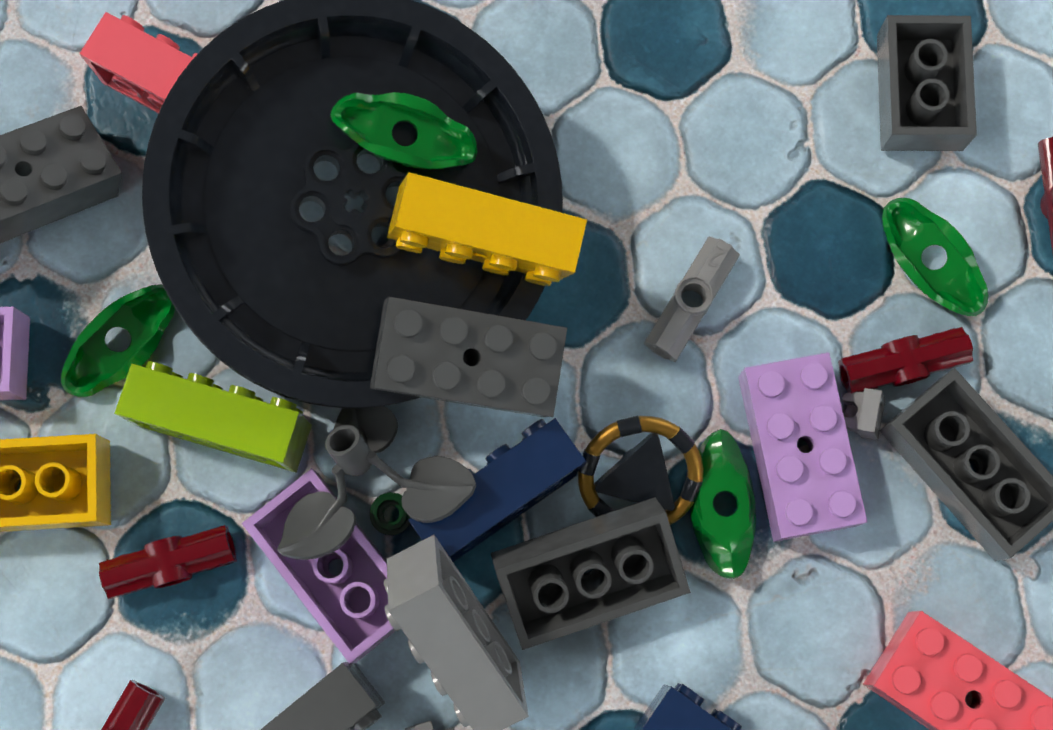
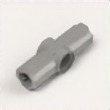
M710 236L707 238L644 342V345L649 347L652 352L664 359L673 362L677 361L740 256L732 245L721 239ZM686 291L697 292L701 296L703 304L699 307H689L683 302L681 295Z

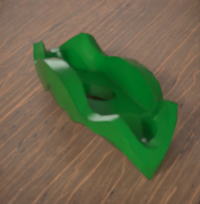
M396 92L381 95L353 93L340 99L331 111V119L341 131L369 152L388 161L398 162L402 165L418 169H440L470 164L477 157V143L470 129L449 118L435 104L418 96ZM408 122L415 127L417 131L415 143L410 146H401L394 141L392 129L397 123Z
M900 197L890 201L883 210V227L892 253L906 275L925 295L949 310L965 316L981 314L988 304V288L974 253L963 236L947 220L934 214L913 199ZM931 245L941 246L947 253V261L940 269H929L922 262L923 251Z
M162 284L151 285L119 298L104 308L83 329L73 344L62 370L61 384L66 392L77 397L92 396L109 385L127 378L131 363L142 366L157 348L166 327L173 318L176 309ZM115 327L126 329L131 336L128 348L120 352L111 350L105 342L107 332Z
M720 429L711 433L699 448L703 462V484L696 501L690 508L693 531L706 563L718 575L728 579H735L745 572L750 559L756 529V502L750 472L737 442L728 431ZM729 492L736 498L737 509L733 515L721 516L714 510L713 499L717 493Z

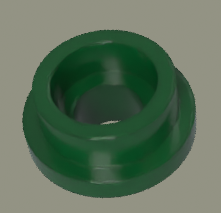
M394 492L384 493L377 497L371 505L370 521L374 528L384 535L394 536L401 534L411 524L408 520L411 517L402 507L401 494ZM389 507H396L399 510V518L394 522H387L384 519V512Z

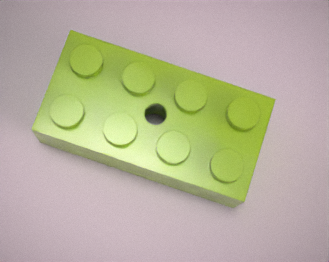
M148 361L146 367L131 363L114 414L141 428L297 473L312 424L303 416L304 411L296 408L297 404L277 397H272L270 403L263 402V399L256 397L254 391L236 385H230L229 391H225L222 387L215 385L214 380L194 373H189L187 379H184L183 376L172 372L173 368L153 361Z

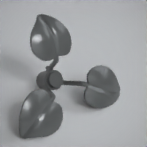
M385 406L342 408L334 429L327 436L325 442L326 450L336 463L332 468V473L336 477L338 497L336 499L329 492H315L300 499L287 516L282 540L277 550L285 557L308 560L329 555L346 543L356 525L355 514L350 509L343 507L347 502L344 478L346 474L360 476L366 473L371 465H375L399 486L407 488L402 496V507L412 519L423 523L440 521L459 509L474 494L477 487L475 478L464 465L451 458L442 456L427 457L419 460L411 470L410 480L403 478L376 454L388 448L397 434L398 422L392 411Z

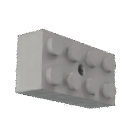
M432 535L387 558V579L384 580V586L388 594V604L384 607L387 619L394 630L399 631L402 629L407 636L409 648L419 664L424 662L431 670L432 680L438 692L442 696L448 694L454 702V710L461 724L464 727L470 725L473 730H503L529 717L520 661L436 536Z

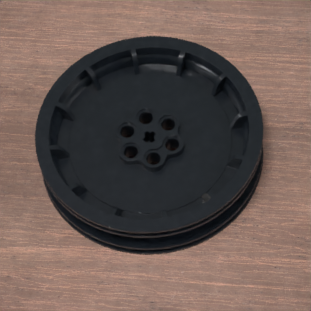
M282 0L249 14L216 36L188 64L169 91L154 123L144 162L142 207L149 250L163 287L186 325L213 355L252 383L289 399L335 408L376 407L418 399L421 397L370 389L383 304L388 297L526 320L537 304L545 286L526 281V274L518 271L509 270L508 275L485 271L482 269L483 262L466 259L465 264L448 262L439 258L440 251L423 248L422 253L402 250L396 247L397 240H394L393 245L389 248L378 247L372 240V230L381 226L389 229L394 206L387 201L386 190L390 187H399L408 172L562 213L561 174L550 130L532 93L508 61L472 29L439 10L413 0ZM396 92L418 96L435 104L449 118L470 129L477 143V157L470 164L440 169H418L402 165L398 162L388 161L369 152L341 131L333 123L331 111L340 99L353 93L381 95ZM399 122L393 127L392 136L397 144L410 146L417 139V131L412 124ZM363 154L375 156L380 164L379 171L372 174L361 171L357 164V158ZM320 161H328L335 165L338 175L331 181H324L316 176L313 167ZM349 195L354 200L360 196L364 200L361 206L364 212L360 213L357 209H353L350 212L347 211L345 206L348 200L345 197ZM307 201H314L322 207L324 216L319 221L308 222L301 217L299 207ZM336 234L347 236L351 241L352 251L343 256L334 254L328 245L329 238ZM467 349L463 354V361L468 366H475L477 364V355L473 349Z

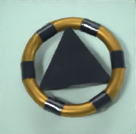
M633 416L617 420L602 429L584 449L582 456L586 460V464L578 471V485L581 497L587 509L595 517L614 511L597 493L637 503L656 497L666 511L670 525L678 521L690 510L703 484V462L695 441L680 426L653 416ZM651 432L637 446L628 450L620 461L594 483V474L601 453L609 444L620 437ZM658 434L666 437L683 453L687 463L688 475L680 497L675 502Z

